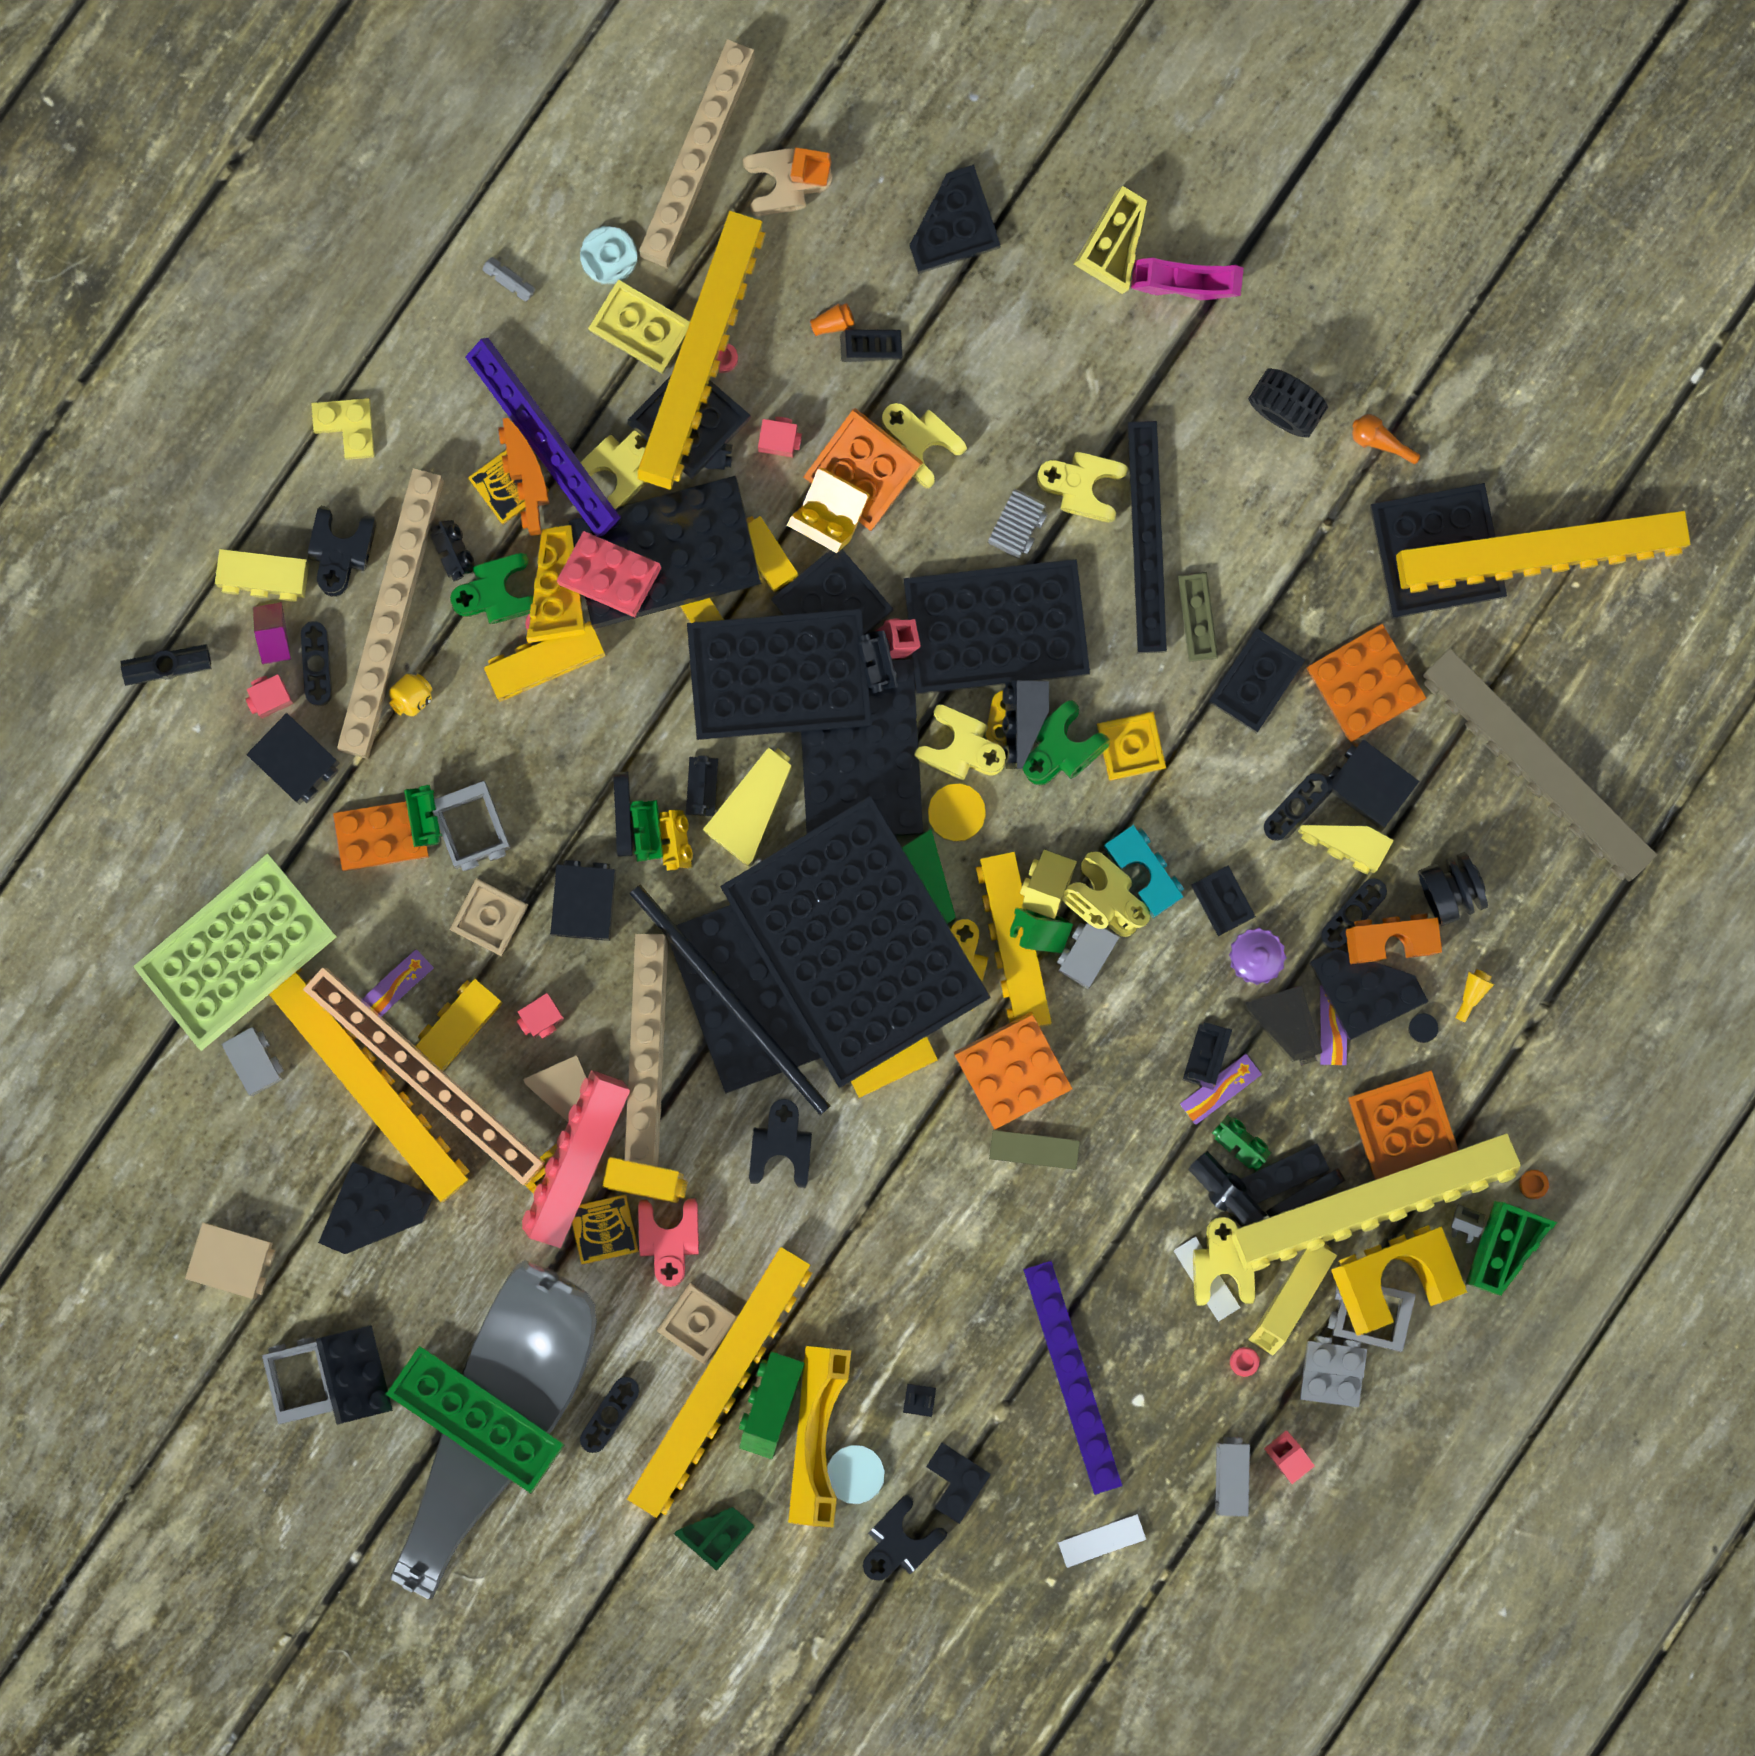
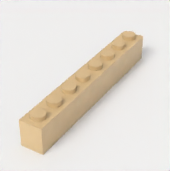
M727 39L640 247L641 258L668 268L755 59L753 49Z
M635 934L628 1078L630 1092L627 1099L625 1161L658 1167L668 940L664 934Z

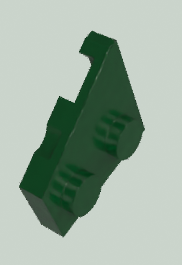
M731 1507L677 1530L674 1535L717 1571L755 1525L736 1508Z

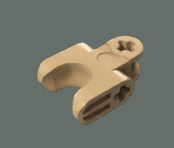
M782 149L746 156L743 159V166L748 172H765L772 175L776 180V187L773 192L753 200L750 205L751 214L765 216L805 208L804 195L820 193L830 187L832 183L831 168L827 186L823 187L792 182L790 175L795 149Z

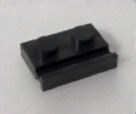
M1229 865L1191 884L1218 937L1256 917Z

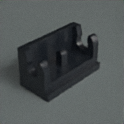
M1206 1022L1203 1025L1199 1024L1182 1079L1183 1081L1214 1089L1232 1029H1226Z

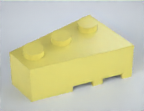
M1124 186L1117 189L1076 258L1074 265L1119 293L1127 292L1131 282L1130 277L1136 258L1135 253L1142 229L1147 200Z

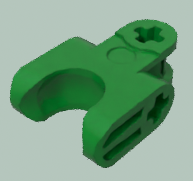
M518 553L475 566L473 571L476 581L459 585L451 593L450 601L454 611L463 617L486 612L489 624H496L530 614L534 596L516 598L509 595L505 589L507 579L512 574L522 571L527 567L529 563L528 556L524 553ZM467 594L468 598H473L469 601L470 606L468 607L458 603L462 600L461 596Z
M1073 700L1066 701L1043 722L1035 740L1038 746L1029 753L1023 771L1028 780L1034 785H1046L1061 771L1070 779L1076 777L1109 747L1110 739L1102 733H1096L1084 742H1073L1068 739V728L1079 715V706ZM1038 764L1044 770L1039 773L1034 770V765Z

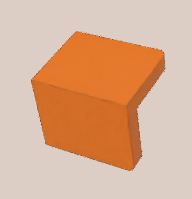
M795 147L790 175L792 182L827 186L831 165L830 153Z

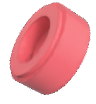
M729 343L725 352L720 351L717 360L721 361L718 372H730L738 363L737 351Z
M1238 1348L1230 1357V1367L1239 1376H1251L1259 1368V1356L1251 1348Z

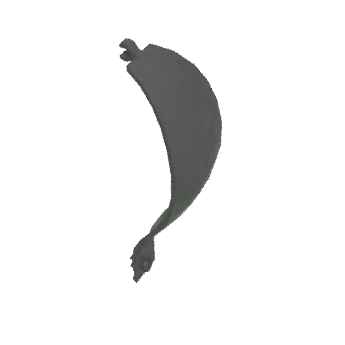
M524 1260L518 1263L511 1271L495 1297L471 1348L462 1375L550 1434L572 1400L585 1371L594 1343L597 1322L595 1304L588 1293L577 1285L557 1275L558 1273L549 1268H544ZM442 1433L414 1523L392 1571L391 1580L401 1584L404 1589L412 1593L415 1592L427 1599H432L460 1542L511 1480Z

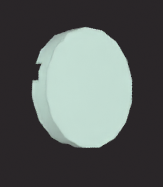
M603 226L593 230L584 239L581 247L580 261L584 271L593 280L602 284H616L617 280L624 281L633 273L637 264V248L633 238L625 230Z
M850 1445L841 1448L831 1457L827 1466L831 1486L836 1497L846 1503L860 1504L871 1500L879 1493L884 1483V1468L881 1459L874 1451L865 1446Z

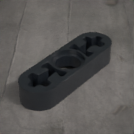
M311 621L306 623L301 630L304 692L306 699L312 705L324 706L332 698L328 631L320 622ZM314 627H316L318 632L322 633V636L317 638L318 648L324 646V651L312 650L307 652L308 647L313 648V641L307 637V634L311 633ZM313 656H321L325 661L324 668L319 672H313L308 667V662ZM326 675V680L320 679V687L326 690V694L321 695V700H317L314 695H311V691L316 689L315 680L309 681V676L319 678Z
M614 772L617 856H632L629 772Z
M1323 773L1308 775L1266 819L1264 823L1266 836L1274 841L1289 838L1331 794L1333 788L1331 779ZM1313 781H1322L1323 783L1320 786L1322 792H1313L1310 797L1302 793L1303 791L1304 793H1310L1315 788ZM1297 798L1301 799L1305 804V810L1301 815L1294 814L1291 809L1292 802ZM1286 817L1294 820V822L1286 821L1281 826L1283 833L1274 832L1276 829L1274 822H1282Z
M1376 878L1366 880L1321 931V940L1326 947L1337 949L1347 942L1346 927L1339 934L1342 939L1340 942L1334 940L1331 943L1328 940L1330 934L1327 930L1329 928L1333 931L1337 929L1341 924L1336 921L1338 917L1341 918L1345 925L1355 927L1354 922L1349 921L1345 914L1349 906L1356 905L1361 909L1362 917L1359 920L1361 921L1366 920L1386 898L1387 888L1381 880ZM1368 885L1370 887L1377 885L1380 888L1378 890L1380 898L1372 897L1367 904L1372 906L1368 911L1366 906L1355 898L1359 895L1361 899H1364L1369 892L1366 887Z
M1339 1168L1266 1210V1213L1270 1218L1304 1206L1346 1180Z
M622 1377L614 1383L580 1436V1443L585 1451L597 1453L605 1448L639 1395L640 1388L636 1380L631 1377ZM630 1382L632 1384L631 1390L634 1394L632 1397L629 1395L625 1396L621 1403L627 1404V1406L623 1410L619 1404L609 1401L612 1395L617 1399L621 1394V1390L618 1388L619 1385H626ZM607 1406H612L618 1411V1419L612 1424L604 1422L601 1417L602 1410ZM597 1420L601 1426L611 1430L608 1435L603 1430L598 1438L602 1442L601 1445H594L591 1448L587 1445L589 1440L586 1438V1435L588 1433L593 1435L598 1427L593 1426V1423Z

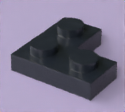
M941 1442L926 1466L950 1482L935 1509L960 1524L991 1476V1473Z

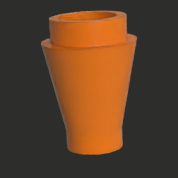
M838 303L818 317L810 320L815 336L849 329L850 326L855 325L852 312L847 303L843 305Z

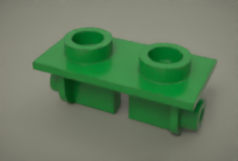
M430 785L405 789L414 847L438 845L440 843L439 837H442V833H440L438 818L433 816L432 812L436 810L434 790H431Z
M657 800L632 802L630 811L632 813L636 850L634 855H636L637 862L664 858Z
M1226 1115L1220 1125L1212 1132L1215 1136L1214 1140L1229 1152L1236 1145L1241 1148L1234 1157L1249 1170L1253 1168L1257 1171L1272 1153L1268 1150V1145L1262 1139L1253 1137L1246 1131L1245 1125L1240 1120L1231 1118L1229 1115Z

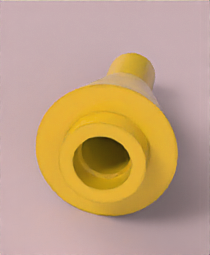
M1476 969L1474 973L1468 971L1462 998L1463 1002L1455 1016L1456 1019L1466 1023L1473 1007L1495 985L1490 981L1491 975L1479 969Z

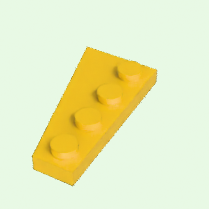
M571 525L542 529L537 562L538 570L534 582L533 604H531L530 624L526 636L528 643L585 634L581 594L560 586L557 582L562 569L574 549Z

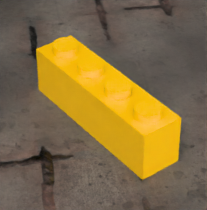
M584 622L585 634L544 640L531 646V643H526L514 649L515 654L505 658L504 654L488 660L489 665L485 666L484 670L498 701L507 700L605 657L606 655L595 630L591 626V622Z
M476 979L472 982L469 980L465 981L456 992L459 997L452 1005L447 1002L438 1012L437 1016L440 1019L432 1027L428 1024L418 1035L420 1042L415 1047L443 1072L503 1004L502 1001Z

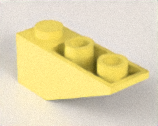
M1301 825L1298 830L1299 833L1303 834L1301 839L1313 846H1317L1319 843L1329 848L1327 851L1329 855L1341 861L1344 857L1354 862L1352 867L1367 875L1369 871L1375 873L1394 841L1368 826Z

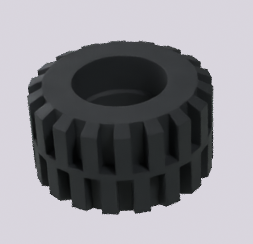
M1273 368L1266 369L1248 398L1252 407L1268 421L1293 435L1306 438L1311 436L1328 409L1324 398L1312 387L1287 372Z

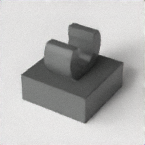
M1458 1204L1453 1215L1451 1236L1455 1238L1459 1231L1468 1234L1466 1243H1471L1474 1236L1479 1238L1483 1229L1485 1214Z

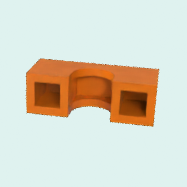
M1425 913L1411 915V921L1400 922L1399 916L1383 918V924L1372 925V920L1355 921V927L1346 929L1350 964L1386 959L1385 945L1391 936L1398 938L1403 943L1406 958L1442 953L1438 918L1428 919V914Z

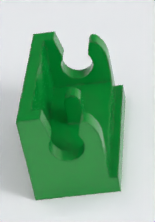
M1015 909L1014 913L1016 915L1010 928V937L1016 938L1019 929L1022 927L1023 935L1019 946L1024 949L1063 953L1073 923L1059 915L1052 919L1028 909Z

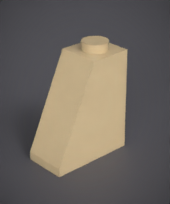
M576 1055L524 1078L523 1081L526 1086L569 1122L570 1109L574 1104H577L581 1095V1084L588 1077L579 1057Z

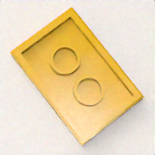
M925 1037L851 1083L858 1098H861L938 1061L928 1038Z

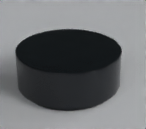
M1418 1014L1411 1019L1408 1031L1411 1038L1416 1042L1427 1043L1436 1037L1438 1023L1429 1014Z

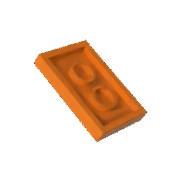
M406 801L333 813L342 871L429 858L428 846L414 847Z

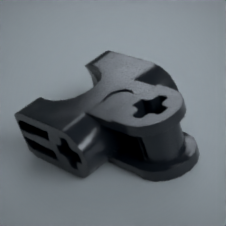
M321 505L317 509L308 548V559L320 562L317 583L321 590L330 597H338L347 590L352 568L365 571L367 568L376 530L375 516L370 515L362 517L357 532L350 538L341 539L332 534L333 515L329 507ZM333 574H335L339 583L334 582L332 587H330L326 579H331Z
M779 1099L773 1103L769 1111L768 1128H753L749 1171L751 1184L761 1182L766 1163L777 1155L790 1159L794 1166V1182L799 1188H806L808 1184L812 1132L798 1131L799 1109L791 1100ZM782 1105H786L788 1111L793 1113L792 1117H787L786 1122H781V1117L776 1116V1111L781 1110Z
M909 1494L903 1496L868 1532L878 1543L863 1560L864 1573L871 1580L881 1581L886 1579L899 1565L907 1573H913L944 1541L948 1534L944 1528H936L922 1539H912L904 1533L902 1528L903 1519L913 1506V1498ZM873 1558L876 1561L882 1558L885 1561L882 1565L885 1569L884 1572L876 1571L872 1573L870 1571L872 1568L870 1561Z

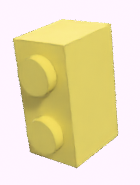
M1043 850L1040 860L1034 859L1028 874L1032 878H1025L1020 892V894L1025 896L1022 908L1055 919L1063 901L1064 891L1071 882L1077 861Z

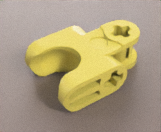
M898 403L890 404L883 412L882 426L886 433L921 461H923L925 450L933 445L943 446L954 455H961L967 450L965 442L930 410H927L919 419L906 406ZM899 414L902 415V425L899 423L890 424L891 415L895 417ZM923 461V464L914 474L913 478L923 487L931 488L934 485V475Z
M635 430L621 444L612 435H609L580 462L591 477L599 471H610L617 477L616 489L607 498L615 510L618 507L625 506L648 483L638 480V468L645 448L641 447L638 450L639 445L637 441L640 439L646 441V439Z
M1075 452L1072 464L1056 460L1043 463L1037 474V483L1043 491L1063 496L1061 510L1109 523L1115 521L1116 512L1112 506L1101 503L1095 498L1092 492V485L1095 481L1102 478L1119 480L1127 475L1128 467L1117 461ZM1050 470L1056 472L1055 476L1060 479H1055L1053 483L1048 482V477L1044 474L1048 475Z
M937 705L935 707L934 715L936 720L952 730L954 741L948 748L936 750L929 746L919 747L916 749L914 756L920 762L963 780L970 768L988 776L997 775L1003 770L1006 759L1005 751L998 744L983 738L988 728L986 724L947 706ZM993 753L996 755L998 763L993 762L989 766L986 764L987 759L984 756L989 757Z
M1088 853L1082 861L1081 870L1090 879L1094 890L1087 887L1084 883L1070 884L1066 887L1062 896L1064 903L1095 928L1104 929L1109 926L1110 929L1122 937L1131 936L1137 928L1144 927L1149 922L1150 912L1148 907L1129 892L1132 881L1127 874L1102 853Z
M1219 1217L1213 1219L1208 1224L1206 1230L1207 1249H1193L1194 1300L1197 1306H1204L1210 1300L1211 1284L1221 1274H1228L1235 1279L1238 1284L1239 1297L1245 1304H1253L1255 1300L1253 1268L1244 1270L1232 1240L1233 1232L1237 1230V1225L1229 1218ZM1221 1223H1223L1225 1229H1229V1235H1224V1240H1221L1219 1235H1215V1229H1219Z

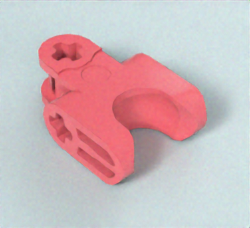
M695 1198L687 1199L683 1205V1218L680 1224L673 1229H662L654 1221L651 1203L648 1200H640L638 1204L640 1257L654 1256V1270L657 1280L664 1286H677L685 1276V1255H699L697 1201ZM667 1264H672L674 1269H678V1274H674L672 1280H668L667 1276L662 1274V1270L667 1269Z

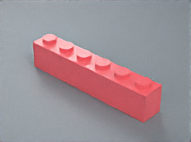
M591 1070L588 1078L583 1080L580 1087L581 1095L577 1104H574L570 1109L567 1127L565 1131L560 1133L557 1139L556 1152L546 1164L545 1177L542 1183L538 1184L535 1189L534 1202L531 1209L527 1210L523 1216L522 1229L530 1239L561 1249L629 1095L630 1089L622 1080Z

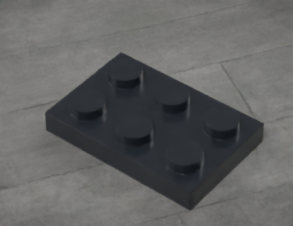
M1256 628L1208 702L1253 732L1258 733L1305 662V659Z
M372 1325L316 1339L336 1425L393 1411L390 1397L386 1395L388 1389Z

